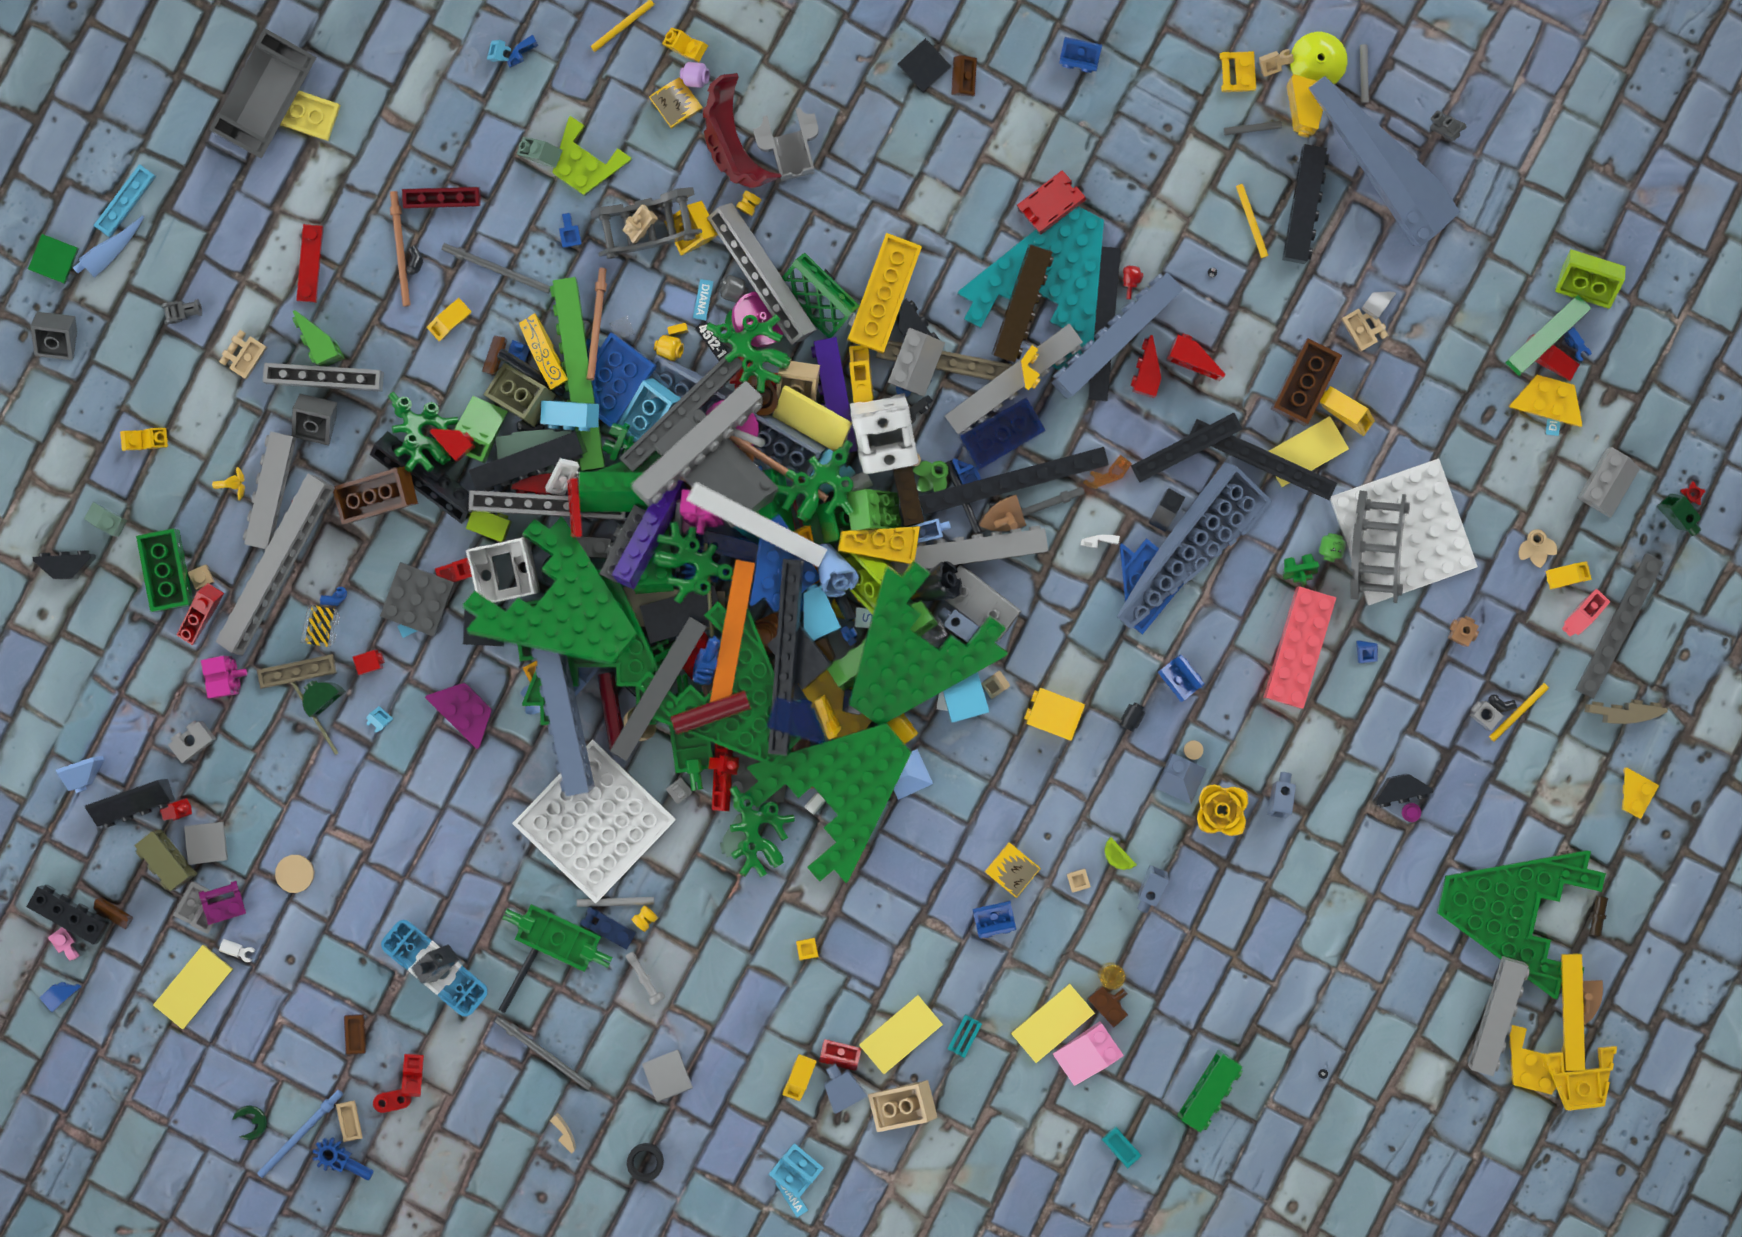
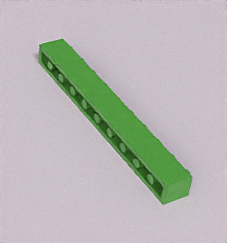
M577 278L553 280V286H550L551 296L555 297L556 304L553 305V311L559 320V323L556 324L557 335H561L562 340L559 343L560 354H564L565 360L562 362V369L567 373V378L569 379L565 382V390L570 393V399L567 402L595 404L592 380H587L589 358ZM598 420V427L590 428V431H580L587 452L582 454L583 458L576 460L582 472L606 468Z

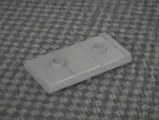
M959 565L957 568L958 572L955 574L957 579L961 578L962 581L961 595L955 599H946L945 601L979 627L982 626L989 616L1003 624L1006 629L996 640L999 642L1022 611L966 567Z

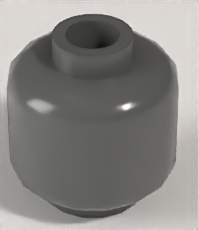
M728 275L726 278H722L718 292L721 293L723 299L737 303L741 297L748 293V288L746 287L745 280Z

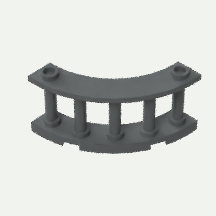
M693 187L676 188L661 194L660 199L652 200V198L639 200L635 201V205L623 207V204L598 207L590 211L592 219L599 218V221H602L607 249L598 253L599 257L607 256V259L618 257V254L646 250L681 240L689 241L696 239L695 235L702 233V229L692 230L687 207L688 198L695 195ZM675 202L679 203L684 231L676 233L671 208ZM641 205H646L650 211L658 207L664 209L669 233L668 237L657 240L654 224H651L647 229L649 242L632 243L630 237L626 234L628 246L614 247L609 221L611 217L620 216L623 218L625 226L627 224L626 219L631 217L632 213H635Z
M1359 491L1356 508L1358 516L1357 523H1354L1351 569L1353 570V579L1350 580L1351 599L1358 600L1360 592L1363 591L1393 593V603H1397L1398 596H1402L1403 584H1400L1401 548L1405 514H1409L1410 502H1407L1406 494H1402L1401 504L1374 502L1368 499L1367 491ZM1370 509L1400 511L1398 524L1368 521V519H1365L1366 512L1370 511ZM1367 529L1397 531L1396 546L1366 543V541H1363L1364 531H1367ZM1365 551L1395 553L1394 567L1364 565V563H1361L1362 553H1365ZM1361 574L1394 575L1393 585L1364 583V581H1361Z

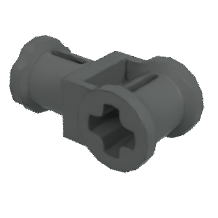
M195 299L194 302L190 303L179 301L161 304L165 312V324H175L188 320V316H202V307L199 299Z

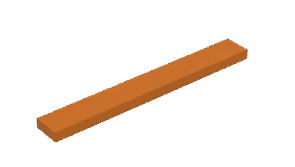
M740 560L735 562L710 702L732 694L755 563Z

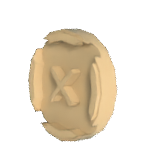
M292 854L284 857L278 863L275 869V878L277 884L283 890L289 893H298L306 890L314 880L315 870L307 858L302 855Z

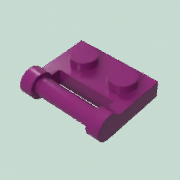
M237 881L207 892H198L208 925L246 914ZM234 892L235 895L209 904L207 902V899Z

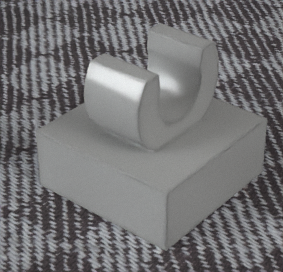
M682 777L666 788L677 804L693 793Z

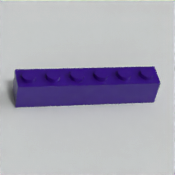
M833 337L814 341V346L811 347L813 358L817 357L818 365H820L819 376L821 384H818L820 396L824 395L825 403H821V405L852 422L837 338ZM853 423L846 440L853 444L848 451L849 453L858 452Z
M679 479L676 486L670 491L667 490L658 503H653L648 507L612 573L617 583L635 589L659 545V542H657L658 535H664L676 513V501L681 499L682 490H688L684 481Z

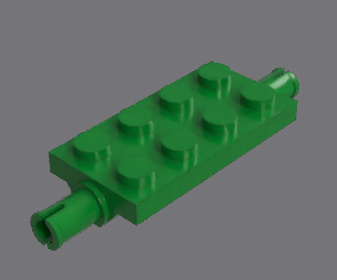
M688 674L682 675L683 683L681 675L677 676L678 693H676V697L689 686ZM669 725L675 772H687L689 774L691 791L697 790L696 782L698 790L703 789L701 772L704 769H708L709 759L713 757L711 742L688 732L677 735L674 727Z
M533 904L530 905L526 915L522 916L507 908L505 912L507 915H504L502 920L518 926L519 930L515 940L583 972L586 971L589 962L592 961L608 968L609 962L613 958L597 950L598 948L596 947L602 936Z

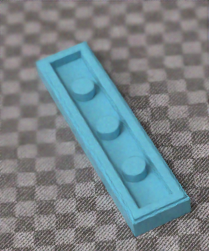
M139 164L93 226L111 238L156 176Z

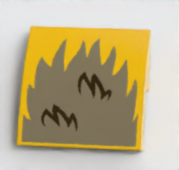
M680 77L649 96V99L671 129L703 109Z
M1008 842L984 872L1017 898L1041 868Z

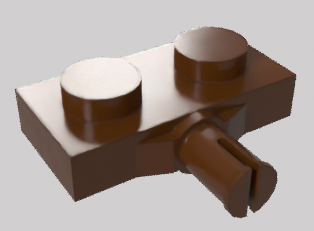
M1102 985L1088 997V1000L1113 1028L1128 1016V1013L1120 1004V1000L1128 995L1123 988L1113 995Z

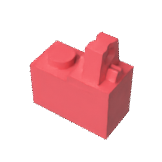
M1595 589L1564 621L1565 625L1562 630L1569 636L1579 635L1595 621L1611 601L1598 589Z

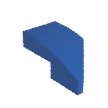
M533 35L520 42L514 48L507 61L510 68L524 61L522 53L538 46Z
M955 458L952 459L962 484L981 480L979 472L974 465L964 463Z
M60 982L51 986L39 998L53 1012L78 991L81 986L79 984L68 985L66 982Z

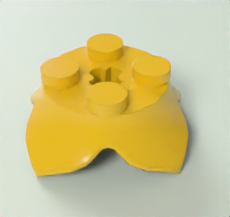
M1215 784L1204 787L1199 796L1200 810L1197 814L1199 828L1206 833L1212 834L1216 832H1222L1229 836L1242 834L1246 826L1244 810L1248 806L1247 792L1238 787L1222 788ZM1219 805L1222 807L1226 806V813L1224 815L1217 813Z

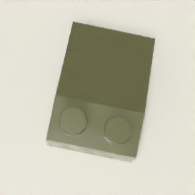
M506 363L502 365L483 394L533 427L537 425L541 418V401H552L556 396L544 385Z

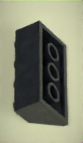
M160 779L85 805V809L96 826H104L105 829L116 825L115 821L122 819V822L134 819L133 815L140 813L143 816L151 813L152 808L168 807L167 804L175 801L168 779Z

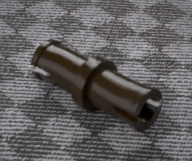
M1596 896L1594 912H1591L1592 923L1589 934L1602 936L1604 919L1607 918L1605 912L1609 898Z

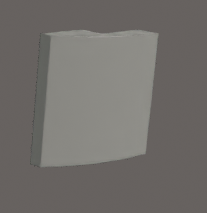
M191 880L173 912V916L208 934L213 924L208 925L198 892H207L210 889ZM217 896L207 899V902L209 904L225 898Z
M679 1050L642 1064L656 1102L693 1089Z

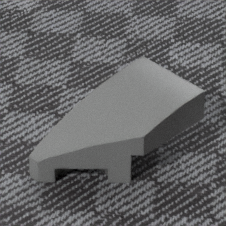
M1374 292L1361 309L1377 320L1396 293Z

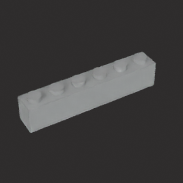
M264 363L263 382L268 385L383 392L384 372L381 370Z
M271 431L270 435L266 436L265 446L267 448L260 460V465H262L261 473H258L256 478L258 487L257 491H254L252 495V503L254 504L247 517L249 526L243 534L245 545L266 549L274 536L297 439L293 436Z
M1502 956L1469 1059L1468 1066L1473 1071L1494 1076L1495 1071L1499 1070V1057L1506 1048L1505 1038L1512 1029V1024H1510L1512 1016H1516L1518 1010L1516 1004L1518 998L1522 997L1524 990L1522 985L1529 976L1528 965L1525 962Z

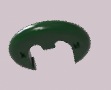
M243 1106L235 1112L232 1120L246 1114H253L255 1117L251 1121L253 1124H258V1128L239 1137L244 1140L257 1139L266 1129V1116L256 1106Z

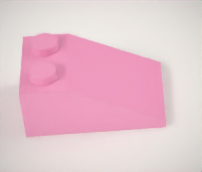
M1101 1021L1052 1053L1074 1086L1124 1056Z

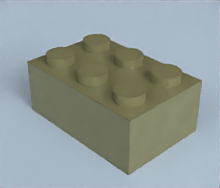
M162 829L151 831L134 845L137 849L135 851L142 860H146L149 864L147 866L154 875H158L161 879L159 881L166 890L173 891L179 889L197 875Z

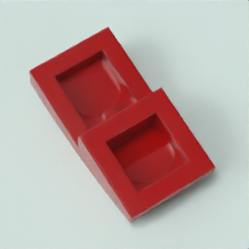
M468 558L435 568L437 576L455 583L472 577Z
M404 1054L401 1096L421 1097L424 1055Z

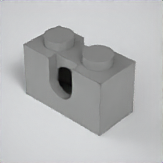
M193 721L186 727L188 730L185 733L181 734L179 732L171 738L172 742L168 746L181 763H187L217 740L203 721ZM190 735L195 739V743L192 746L187 742V738Z

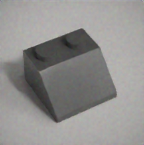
M37 312L30 325L34 355L73 361L77 337L75 316Z
M299 394L292 411V436L329 446L337 416V402Z

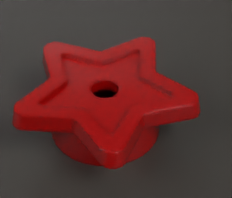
M1692 481L1688 488L1681 489L1680 492L1690 503L1693 502L1701 505V497L1706 490L1700 489Z

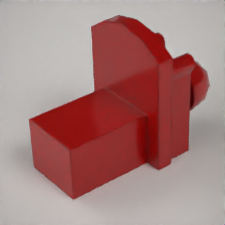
M720 755L719 758L710 757L708 769L718 770L719 773L737 775L739 758Z
M187 798L167 804L168 808L160 810L164 821L171 818L174 821L192 815V808Z

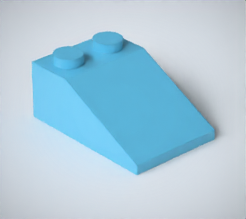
M654 378L643 380L618 424L622 426L625 423L629 424L630 428L626 436H633V441L636 442L681 398Z

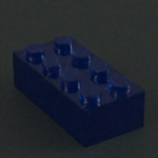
M1026 397L961 435L959 439L977 470L980 471L1045 433L1046 430Z

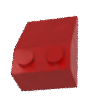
M1184 333L1176 336L1166 361L1217 381L1224 378L1225 373L1196 341L1192 340V336Z

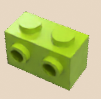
M472 511L465 529L500 542H505L512 521L508 520L509 516L502 513L494 515L490 512Z

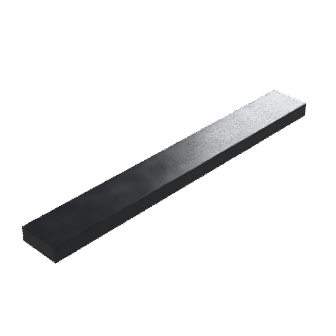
M1102 247L1094 335L1105 326L1108 328L1109 325L1107 323L1115 316L1121 248ZM1111 360L1090 379L1088 400L1108 401Z
M1196 419L1189 435L1210 424ZM1234 435L1211 446L1327 500H1330L1337 485V482Z

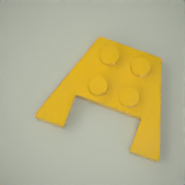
M1512 1025L1509 1034L1512 1084L1552 1095L1556 1086L1543 1053L1522 1048L1527 1028ZM1563 1044L1561 1052L1563 1053V1062H1564V1044Z
M1617 1046L1597 1047L1599 1068L1585 1069L1584 1071L1564 1072L1562 1052L1543 1053L1565 1110L1605 1106L1610 1084L1608 1081L1610 1072L1613 1070L1614 1063L1612 1062L1614 1053L1616 1054Z

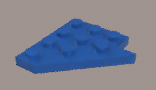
M610 332L601 347L598 345L595 379L592 380L595 404H599V419L609 427L613 423H619L642 381L649 379L657 367L656 364L612 332ZM591 339L586 340L588 358L590 354Z
M777 514L771 519L772 522L789 530L780 515ZM760 538L748 604L753 606L762 598H765L774 612L778 611L783 559H803ZM805 560L802 592L820 579L813 564Z
M1147 538L1135 553L1123 543L1119 545L1125 602L1159 550ZM1184 583L1177 588L1178 590L1173 595L1167 596L1161 605L1155 606L1149 611L1150 614L1133 628L1143 635Z

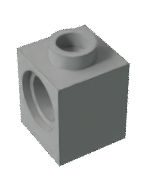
M1478 701L1471 708L1473 712L1470 716L1486 730L1491 731L1503 717L1487 701ZM1484 709L1489 711V717L1486 720L1481 717V712Z

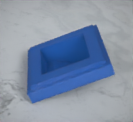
M1356 641L1358 663L1378 662L1377 643Z

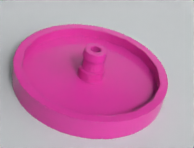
M751 292L741 297L732 310V324L736 333L743 331L742 321L747 315H754L759 323H764L773 317L757 292ZM777 323L772 327L774 332L780 335L784 334ZM757 335L752 339L751 345L767 347L777 341L764 335Z

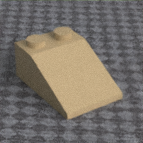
M791 361L787 369L779 368L778 376L782 377V379L777 384L778 399L783 387L787 385L816 402L820 365Z
M928 1080L868 1094L877 1132L927 1123L938 1118Z

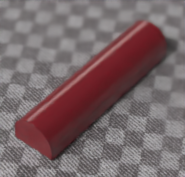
M480 187L402 189L403 208L481 206Z
M614 672L597 674L609 750H611L623 730Z
M744 690L673 715L671 720L678 735L751 709Z

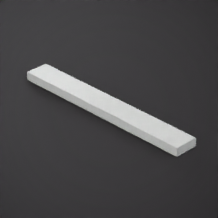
M696 482L688 496L687 501L819 567L827 549Z

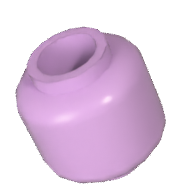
M687 62L684 68L682 67L680 70V78L683 79L685 86L702 88L709 81L710 71L704 63Z

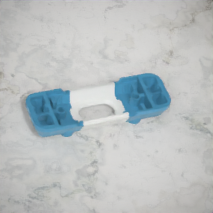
M408 920L398 921L381 942L382 950L415 977L412 966L426 953L440 948V946ZM459 962L449 969V974L445 979L424 983L461 1016L471 1015L488 993L486 985Z

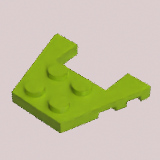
M569 116L559 148L562 150V153L552 173L585 196L609 176L619 171L625 164L631 162L632 158L617 148L607 164H604L574 143L585 126L572 116Z

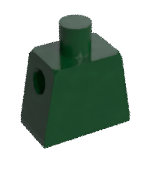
M1670 493L1657 505V508L1678 530L1688 531L1691 536H1695L1701 531L1697 524L1701 520V516L1684 495Z

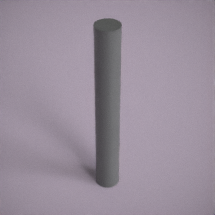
M1281 121L1234 126L1224 128L1223 131L1225 136L1281 129L1282 123Z

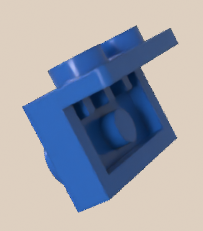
M1064 37L1059 63L1065 68L1073 69L1078 67L1081 68V71L1087 73L1097 71L1102 45Z
M1181 654L1158 671L1180 702L1185 701L1196 690L1205 685L1200 675L1193 670L1189 661Z
M1010 901L973 909L979 938H989L996 934H1007L1017 930Z

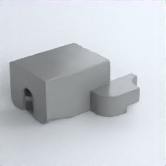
M800 107L795 108L800 131L773 137L767 116L763 117L760 127L753 129L758 148L763 152H774L778 171L782 175L781 181L815 173L807 141L814 140L818 136V124L815 113L806 114Z

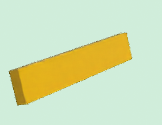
M1561 954L1564 1070L1584 1071L1582 954Z

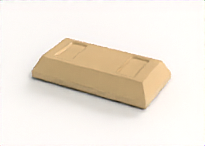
M355 1100L336 1104L343 1142L362 1139Z

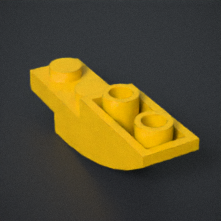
M861 345L849 347V364L853 402L874 401L869 348Z

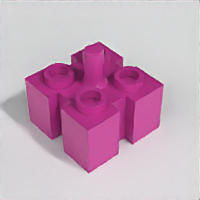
M682 490L680 514L683 516L685 523L690 526H697V534H704L705 523H707L708 527L724 525L723 518L687 501L691 490Z
M219 656L201 660L208 698H220L239 694L241 685L238 677L247 676L246 668L237 670L236 661L232 659V656Z

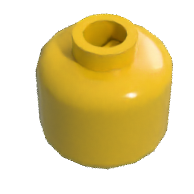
M662 335L659 340L655 341L654 351H656L657 355L673 362L682 357L684 344L681 343L678 337Z

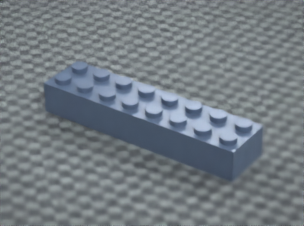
M1168 272L1163 276L1160 273L1148 283L1150 287H1145L1135 296L1136 301L1132 300L1121 309L1123 313H1118L1107 323L1109 325L1108 328L1105 326L1093 336L1095 340H1090L1080 349L1082 352L1080 355L1078 353L1066 362L1068 365L1066 368H1060L1053 375L1054 380L1051 383L1066 399L1074 396L1183 290Z
M532 648L533 658L537 660L538 664L536 666V674L538 678H541L542 683L540 693L542 697H545L546 702L544 712L546 716H549L550 720L548 730L554 739L552 749L558 758L556 768L562 776V781H560L561 790L565 792L566 797L587 793L595 785L567 655Z

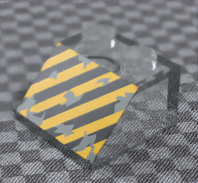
M308 604L301 643L331 647V644H334L336 640V633H334L335 625H338L340 614H337L338 610Z

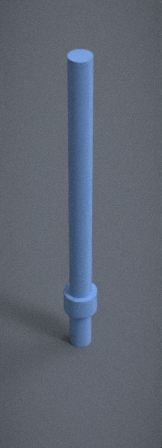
M338 1089L329 1099L323 1101L316 1113L257 1172L261 1178L286 1155L326 1112L329 1113L334 1108V1104L344 1095L342 1091Z

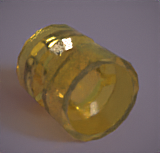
M1114 962L1104 963L1098 971L1100 982L1108 989H1118L1125 981L1123 969Z

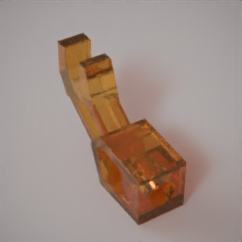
M1120 455L1110 466L1108 473L1100 474L1091 471L1090 475L1094 477V481L1088 482L1085 479L1083 484L1090 489H1098V487L1120 480L1132 463ZM1115 465L1123 470L1119 475L1112 474L1111 470H1114Z

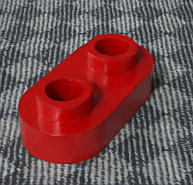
M401 1089L382 1092L374 1098L373 1107L380 1113L404 1109L411 1104L412 1097L403 1096L405 1101L399 1102L398 1097L401 1096ZM380 1100L385 1101L386 1105L384 1107L380 1106Z

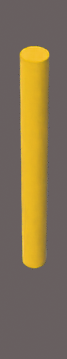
M652 0L645 2L590 46L591 49L596 52L655 5Z
M1239 184L1236 186L1261 259L1268 257L1244 185Z
M1543 683L1489 738L1495 742L1549 687Z

